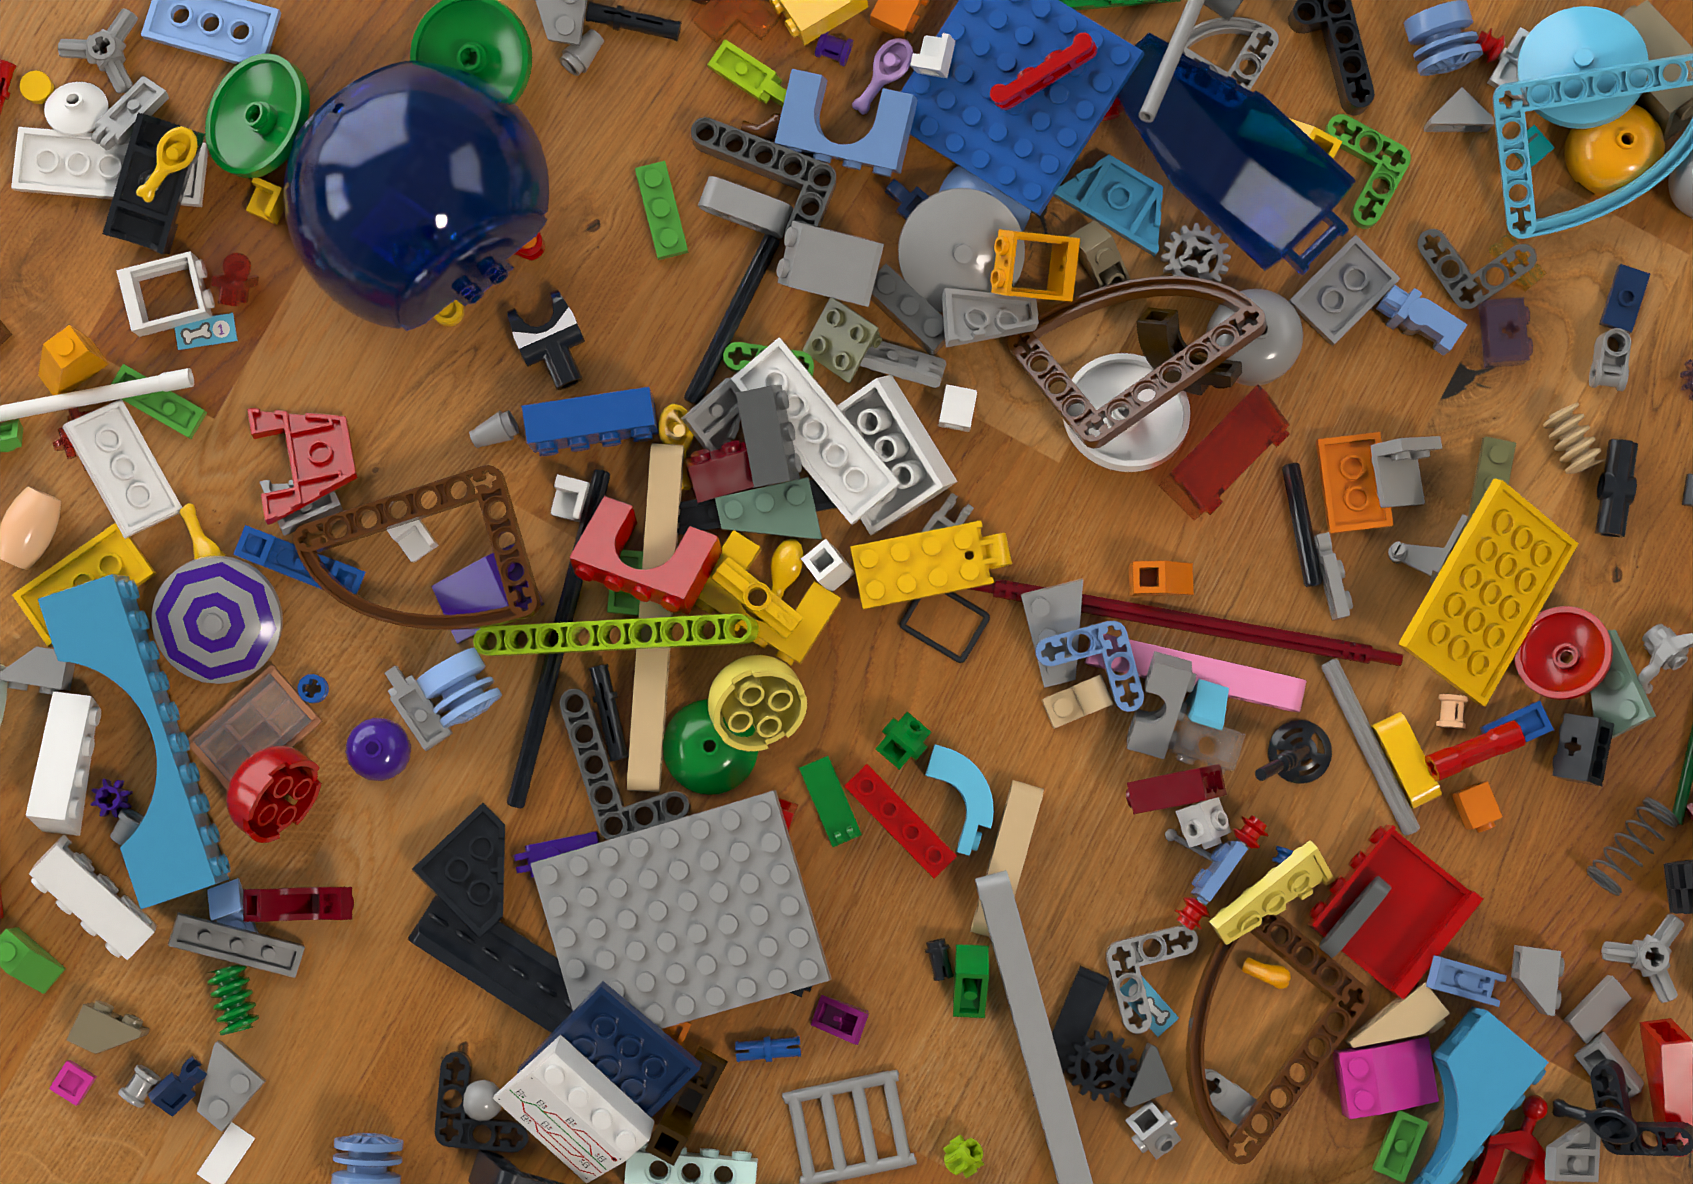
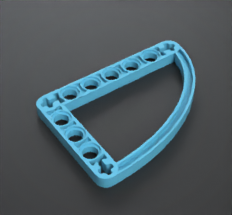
M1693 53L1505 83L1496 88L1493 93V109L1505 219L1510 234L1518 239L1551 234L1602 217L1649 191L1667 177L1693 150L1692 118L1686 130L1672 148L1637 179L1588 204L1536 219L1525 118L1526 111L1693 85V71L1690 72L1692 78L1687 79L1688 69L1685 61H1690L1689 65L1693 67ZM1669 64H1678L1681 68V74L1675 81H1666L1663 77V70ZM1637 69H1644L1648 74V80L1640 87L1633 86L1630 83L1631 73ZM1604 74H1610L1615 79L1614 87L1607 92L1599 91L1597 88V81ZM1572 79L1579 80L1582 84L1580 94L1575 97L1566 96L1564 93L1565 84ZM1538 85H1545L1550 91L1548 98L1543 102H1536L1531 97L1533 88ZM1526 87L1525 97L1528 102L1527 105H1522V99L1512 100L1510 107H1506L1504 102H1499V98L1505 95L1504 91L1510 90V93L1514 96L1522 95L1520 88ZM1516 122L1520 125V133L1516 138L1507 139L1503 136L1502 128L1506 123ZM1512 153H1519L1524 158L1523 165L1517 170H1510L1505 164L1507 157ZM1516 184H1522L1527 188L1525 198L1520 201H1514L1509 197L1511 187ZM1529 204V209L1522 208L1525 220L1530 221V224L1525 225V230L1519 231L1517 226H1513V223L1518 222L1517 210L1515 209L1510 212V207L1521 208Z

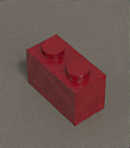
M730 441L724 443L720 449L713 451L708 449L693 452L691 457L684 459L693 493L698 503L754 487L745 442Z

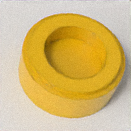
M37 70L30 71L22 77L20 91L31 103L42 104L47 101L54 91V84L45 73Z
M453 294L438 296L431 307L434 319L442 326H455L464 316V306L460 299Z

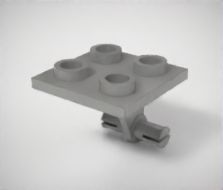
M1462 514L1445 548L1409 545L1398 541L1390 546L1388 551L1389 558L1392 562H1396V564L1403 562L1431 576L1430 583L1433 584L1464 531L1468 516Z

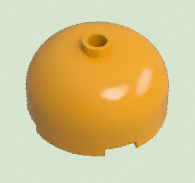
M1634 104L1624 115L1605 125L1586 129L1572 128L1565 142V162L1576 183L1579 182L1586 189L1595 193L1594 196L1601 198L1637 179L1664 156L1665 142L1662 130L1655 118L1648 111Z

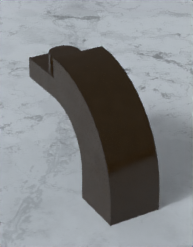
M1148 307L1136 321L1141 350L1153 370L1187 347L1179 329L1178 310ZM1197 353L1190 359V362L1195 365H1201L1207 361L1206 357ZM1225 360L1182 391L1202 396L1210 385L1218 389L1231 388L1242 374V362ZM1170 371L1165 375L1164 380L1168 383H1175L1181 379L1182 374L1179 371Z
M699 1046L694 1056L702 1063L700 1070L673 1096L645 1149L646 1152L673 1166L728 1063L727 1060Z

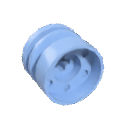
M475 647L464 650L442 661L416 680L426 699L442 695L444 700L438 703L433 711L435 714L448 710L451 711L440 719L443 728L463 724L487 711L502 696L499 688L484 692L485 689L495 682L493 677L476 679L475 676L486 665Z

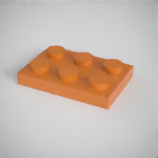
M1381 432L1316 440L1329 534L1394 526L1391 507H1380L1375 471L1372 464L1370 445L1382 443Z

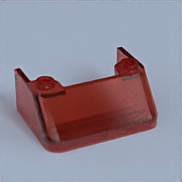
M1257 384L1158 486L1194 521L1205 511L1211 515L1223 503L1219 497L1271 444L1277 448L1290 435L1286 430L1290 424L1268 392Z

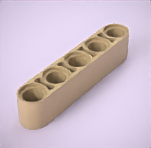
M1015 780L1012 781L985 875L1006 870L1014 897L1044 793L1043 788ZM979 898L970 932L990 937Z

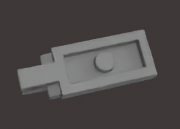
M394 666L385 672V675L393 685V688L388 690L391 696L390 700L425 751H428L453 734L450 727H442L440 723L441 714L434 713L435 705L431 699H426L413 675L405 678L398 666Z

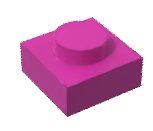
M67 1060L49 1089L77 1106L80 1105L97 1076L75 1062Z

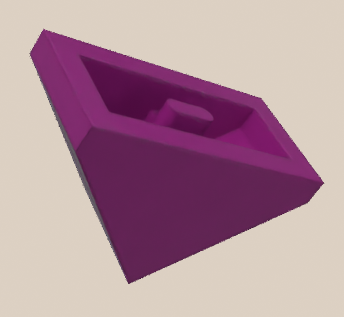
M821 995L811 1026L858 1045L869 1012Z

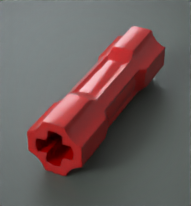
M1513 720L1460 744L1425 756V763L1431 777L1435 781H1440L1487 759L1525 746L1526 740L1521 726Z

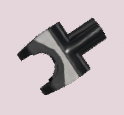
M557 289L550 292L554 302L552 303L553 315L545 325L534 327L526 324L519 317L515 308L507 311L514 339L527 367L544 360L556 390H562L577 384L583 379L570 348L585 342V339L572 311Z

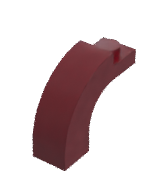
M352 887L243 889V922L352 920V910L354 908Z

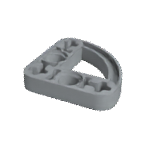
M1220 17L1202 22L1193 27L1181 55L1184 57L1182 62L1184 65H1179L1172 77L1223 108L1235 109L1243 103L1274 53L1279 42L1278 34L1273 28L1264 23L1243 17H1231L1229 21ZM1218 34H1241L1250 37L1228 72L1188 48L1202 39ZM1265 35L1269 38V45H1265L1258 56L1254 53L1259 44L1257 38L1261 39ZM1244 60L1252 61L1256 66V72L1252 75H1244L1239 69L1240 62ZM1194 62L1197 65L1194 67L1191 76L1189 77L1186 74L1189 68L1191 67L1192 63ZM1201 70H1207L1212 73L1213 82L1209 85H1202L1197 81L1196 74ZM1237 79L1239 82H1242L1236 92L1237 97L1228 100L1226 98L1227 92L1224 89L1230 90Z

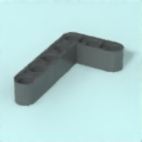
M699 118L693 123L691 135L697 150L801 191L785 229V234L787 229L791 227L792 221L817 227L821 226L836 188V173L830 165L711 118ZM705 129L711 130L714 136L708 141H702L697 137L700 131ZM731 141H739L743 144L742 149L738 152H730L726 147ZM761 152H768L772 155L771 161L766 164L757 162L755 158ZM791 163L798 164L802 168L797 175H789L784 169ZM818 175H826L830 178L831 182L827 186L820 187L813 180ZM813 203L818 206L819 211L815 215L809 216L803 213V206Z
M569 689L564 692L560 699V709L601 835L610 840L686 817L691 808L690 801L685 794L677 791L624 806L589 696L578 689ZM574 695L581 696L584 701L583 708L577 713L570 712L567 706L568 700ZM588 725L593 730V738L588 743H581L577 738V732L580 727ZM592 756H599L603 761V768L597 774H591L587 769V761ZM602 786H608L613 792L612 800L605 805L599 803L596 798L597 791ZM672 797H680L684 802V809L680 814L672 815L667 810V802ZM642 807H649L653 812V820L648 825H641L636 817L637 811ZM611 817H618L623 823L622 831L617 835H611L606 829V823Z

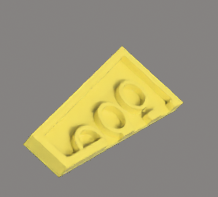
M1309 840L1302 847L1295 849L1291 856L1280 865L1269 870L1266 876L1255 885L1244 890L1240 897L1229 906L1221 909L1209 922L1219 938L1227 945L1261 925L1262 917L1267 914L1275 916L1286 910V903L1296 897L1303 900L1313 894V887L1321 882L1327 886L1334 882L1335 878L1318 847Z

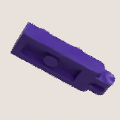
M598 832L526 845V852L513 855L514 861L527 859L528 865L516 867V873L529 871L530 877H534L530 863L600 843Z

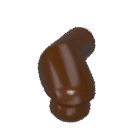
M772 114L770 118L760 125L743 121L740 130L772 141L776 138L781 114Z

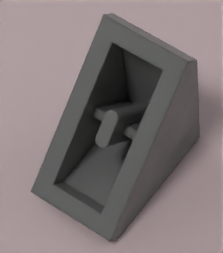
M1147 1042L1134 1071L1137 1075L1131 1078L1129 1083L1131 1088L1126 1090L1121 1101L1129 1107H1134L1174 1091L1157 1047Z

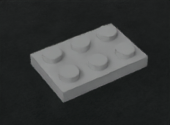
M1355 235L1289 302L1333 346L1401 278Z

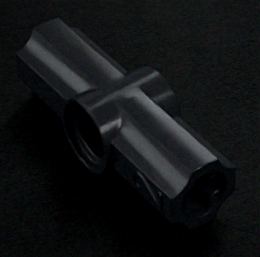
M1611 439L1608 441L1605 468L1599 477L1597 485V499L1600 500L1595 534L1606 537H1625L1629 505L1633 503L1637 490V479L1634 477L1638 443L1623 439Z

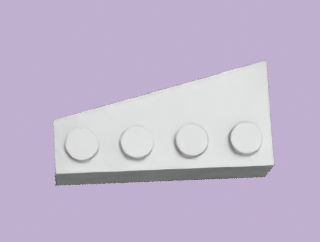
M53 692L26 812V817L43 832L80 836L91 756L95 745V728L99 725L101 719V708L92 696Z
M63 834L36 862L29 873L33 877L31 882L41 892L46 893L49 891L58 899L56 904L65 913L70 915L73 912L82 920L80 925L90 935L95 936L98 934L107 942L105 947L109 952L118 958L122 955L128 960L155 932L157 925L128 896L123 895L120 899L116 895L119 890L107 876L102 874L97 876L93 872L92 861L84 853H73L68 848L72 842Z

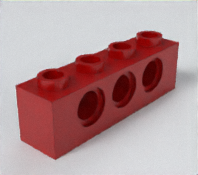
M868 764L844 785L845 789L933 879L957 857Z

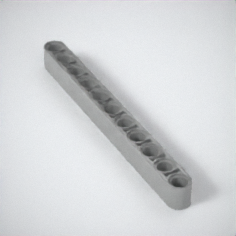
M1005 870L976 878L977 891L1058 1184H1093L1008 873Z

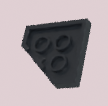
M482 803L412 868V872L479 940L503 918L505 824Z

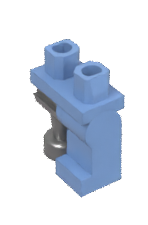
M1394 285L1376 307L1378 311L1389 317L1385 325L1392 330L1398 326L1404 331L1402 333L1404 335L1418 333L1434 342L1433 349L1443 356L1447 354L1468 324L1429 299L1420 298L1422 292L1416 288L1407 293Z

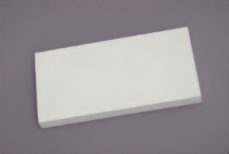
M122 399L63 425L66 435L125 539L179 514L182 506Z

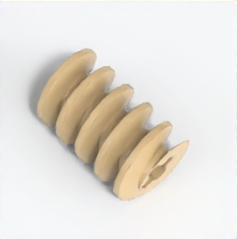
M1578 402L1549 415L1550 418L1543 424L1544 428H1555L1549 435L1550 440H1561L1554 447L1555 451H1566L1560 458V462L1572 463L1565 470L1566 474L1581 472L1605 460H1595V457L1601 452L1600 448H1589L1596 440L1595 437H1584L1590 426L1578 425L1585 417L1584 414H1573V411L1579 406Z

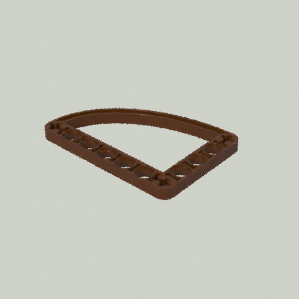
M1157 276L1133 279L1104 286L1074 297L1072 302L1065 301L1038 315L1039 324L1035 331L1009 335L1007 345L1014 359L1083 444L1094 449L1110 442L1261 336L1266 329V319L1263 310L1250 298L1221 283L1196 277ZM1149 297H1195L1213 301L1236 312L1098 410L1094 408L1039 341V338L1085 314L1111 305ZM1248 318L1252 321L1257 320V324L1254 326L1250 323L1246 324L1245 320ZM1242 330V336H1239L1238 331ZM1223 334H1229L1234 337V340L1228 346H1219L1216 343L1217 338ZM1022 340L1028 344L1031 351L1029 355H1027L1022 346L1017 345L1019 341ZM1195 353H1205L1208 356L1207 361L1201 365L1191 363L1190 359ZM1038 360H1046L1049 363L1048 367L1042 372L1032 370L1033 364ZM1170 371H1179L1182 374L1181 379L1175 383L1166 382L1164 377ZM1061 381L1067 384L1066 389L1060 394H1053L1049 390L1055 382ZM1151 389L1156 393L1152 400L1144 402L1138 399V395L1142 390ZM1079 403L1085 406L1083 413L1078 416H1071L1067 413L1069 407L1073 404ZM1119 407L1127 408L1129 414L1123 420H1116L1112 417L1115 409ZM1104 418H1107L1111 428H1108L1107 423L1104 424ZM1094 428L1099 430L1100 434L1095 437V435L1089 434L1088 430Z
M491 465L480 466L303 524L294 532L293 541L299 558L317 584L343 605L379 621L425 630L479 629L529 618L539 611L541 605L505 477L502 471ZM488 472L490 475L496 476V480L492 481L491 488L485 484L474 486L470 480L473 477L475 482L483 481L486 479V473ZM462 481L467 486V492L461 499H455L451 494V488L454 483ZM433 491L437 496V502L434 507L425 509L421 504V498L424 493ZM403 501L407 506L406 514L402 518L396 519L391 513V508L395 502ZM479 501L509 606L455 615H426L386 608L362 598L341 584L325 567L318 556V552ZM502 502L506 507V513L503 518L495 520L490 515V508L494 503ZM372 510L377 516L376 524L371 528H365L361 521L362 516L365 512ZM343 520L347 525L346 534L341 538H336L332 534V526L335 522ZM308 531L314 535L324 533L326 537L313 539L312 546L303 543V539L307 538ZM506 532L512 533L515 537L514 546L509 550H503L499 546V538ZM514 563H520L524 568L523 576L517 581H512L508 576V568ZM528 583L529 587H523L522 590L525 597L532 598V602L528 604V610L525 611L524 608L517 606V603L522 601L520 591H512V587H520Z
M1267 914L1262 917L1264 922L1269 920V918L1272 919V922L1265 926L1263 932L1260 930L1264 926L1263 923L1249 932L1329 997L1331 1001L1230 1136L1219 1121L1209 1095L1204 1066V1044L1212 998L1224 966L1239 938L1227 945L1220 938L1217 941L1201 975L1188 1024L1186 1070L1195 1112L1205 1133L1214 1146L1228 1161L1238 1165L1250 1163L1256 1157L1370 1001V994L1365 985L1279 914L1276 916ZM1274 926H1280L1285 930L1286 940L1283 944H1277L1272 940L1271 930ZM1299 947H1305L1311 953V961L1307 965L1299 963L1296 959V951ZM1325 967L1333 969L1336 974V981L1332 986L1324 984L1321 979V972ZM1357 991L1358 995L1356 998L1360 1002L1351 1004L1347 1010L1341 1008L1351 998L1348 992ZM1331 1013H1336L1342 1018L1343 1026L1338 1032L1331 1030L1327 1024V1019ZM1313 1038L1321 1040L1324 1045V1052L1319 1057L1312 1055L1308 1048L1309 1042ZM1294 1063L1302 1065L1305 1069V1077L1301 1082L1294 1081L1290 1076V1068ZM1275 1089H1281L1287 1097L1285 1105L1281 1108L1274 1106L1271 1102V1093ZM1256 1114L1263 1115L1267 1120V1129L1263 1133H1257L1252 1128L1251 1122ZM1248 1136L1257 1139V1143L1251 1140L1245 1145L1244 1151L1247 1153L1246 1156L1240 1155L1236 1157L1237 1149L1234 1147V1143H1243Z

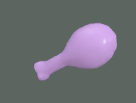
M902 38L889 40L877 51L873 62V78L863 94L853 101V109L859 110L862 115L867 114L871 102L881 88L901 78L907 72L913 55V47L908 40Z

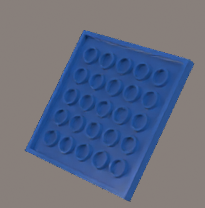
M959 0L936 37L942 38L943 33L950 34L956 41L948 77L941 78L918 74L914 70L901 92L912 94L918 99L910 135L1040 216L1145 54L1141 49L1059 0ZM1081 32L1088 33L1095 42L1097 54L1094 58L1011 109L1002 110L991 99L990 90L994 85L1003 84L1006 86L1017 79V75L1022 70L1028 67L1035 68L1045 62V57L1051 52L1059 49L1063 51L1071 46L1077 34Z

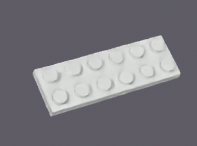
M18 127L11 188L14 191L113 199L130 138L122 145L116 143L110 150H105L100 144H96L91 140L93 133L68 136L52 129ZM202 143L197 163L192 165L181 202L182 206L202 207L208 158L206 143Z
M781 338L776 339L731 378L741 392L770 385H782V389L786 391L789 398L788 420L792 422L795 429V440L793 441L795 453L799 455L803 467L850 524H855L901 485L896 476Z

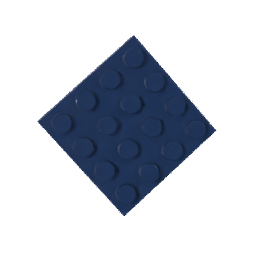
M602 981L519 1066L517 1073L525 1068L556 1038L562 1035L652 1118L700 1070L702 1063L607 983Z

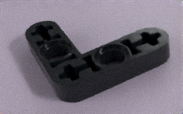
M453 1051L446 1055L440 1067L434 1130L437 1141L443 1146L502 1152H518L522 1150L529 1142L530 1132L518 1121L490 1119L480 1122L467 1117L463 1101L464 1093L471 1081V1059L465 1052ZM455 1057L459 1058V1063L465 1064V1069L460 1070L457 1076V1081L464 1080V1086L457 1083L446 1085V1079H453L454 1071L452 1068H448V1063L453 1062ZM454 1089L460 1092L462 1095L460 1106L452 1108L445 1103L444 1097L448 1090ZM443 1112L448 1114L461 1113V1119L459 1117L453 1119V1128L457 1129L459 1134L454 1135L452 1140H448L447 1134L442 1133V1128H446L449 1124V1116L443 1117ZM485 1125L490 1129L491 1138L488 1142L480 1143L475 1140L473 1132L476 1126ZM497 1126H502L500 1133L505 1134L511 1133L513 1128H517L518 1134L523 1135V1140H519L516 1145H511V1139L501 1138L499 1140L500 1145H496Z
M1602 1060L1590 1073L1596 1109L1606 1107V1100L1611 1099L1619 1104L1622 1111L1632 1116L1623 1068L1614 1060ZM1605 1069L1608 1075H1613V1079L1610 1082L1607 1077L1601 1074ZM1637 1122L1640 1132L1634 1142L1629 1144H1613L1602 1139L1604 1147L1616 1155L1684 1156L1693 1151V1126L1685 1122ZM1643 1131L1654 1133L1658 1139V1145L1650 1146L1646 1144L1643 1139ZM1679 1133H1681L1682 1138L1688 1139L1685 1145H1683L1680 1139H1671L1667 1143V1138H1675Z

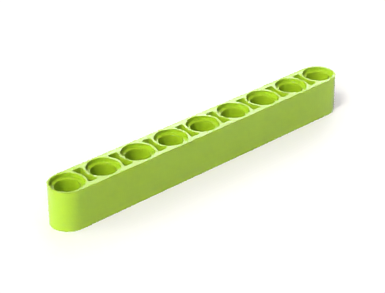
M737 613L505 625L480 628L474 635L473 643L477 652L489 656L735 645L754 641L758 635L759 627L753 617ZM740 620H744L747 624V632L743 637L739 638L735 634V625ZM708 622H712L716 628L715 634L711 639H707L703 633L704 626ZM680 623L683 626L684 635L680 640L676 641L672 636V629L676 624ZM646 625H649L653 632L648 642H644L641 638V630ZM614 627H618L621 631V638L616 644L610 640V632ZM586 628L589 631L590 639L587 644L582 645L579 641V634ZM553 630H556L559 640L552 647L549 644L548 637ZM525 632L528 642L525 647L521 648L518 645V636ZM494 633L497 638V644L491 650L488 647L487 640Z

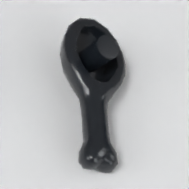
M1559 1098L1553 1101L1554 1108L1552 1114L1559 1118L1568 1117L1585 1122L1600 1138L1607 1142L1629 1144L1634 1142L1639 1135L1638 1123L1631 1115L1620 1109L1603 1107L1589 1110L1570 1105Z

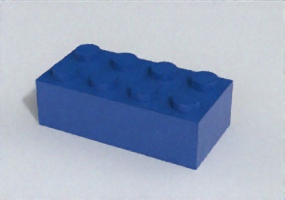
M650 387L522 406L527 444L534 453L539 452L540 456L556 455L559 453L558 449L571 447L573 452L590 449L589 444L602 443L603 447L617 446L621 444V440L633 438L634 442H645L652 440V435L659 434L654 397Z

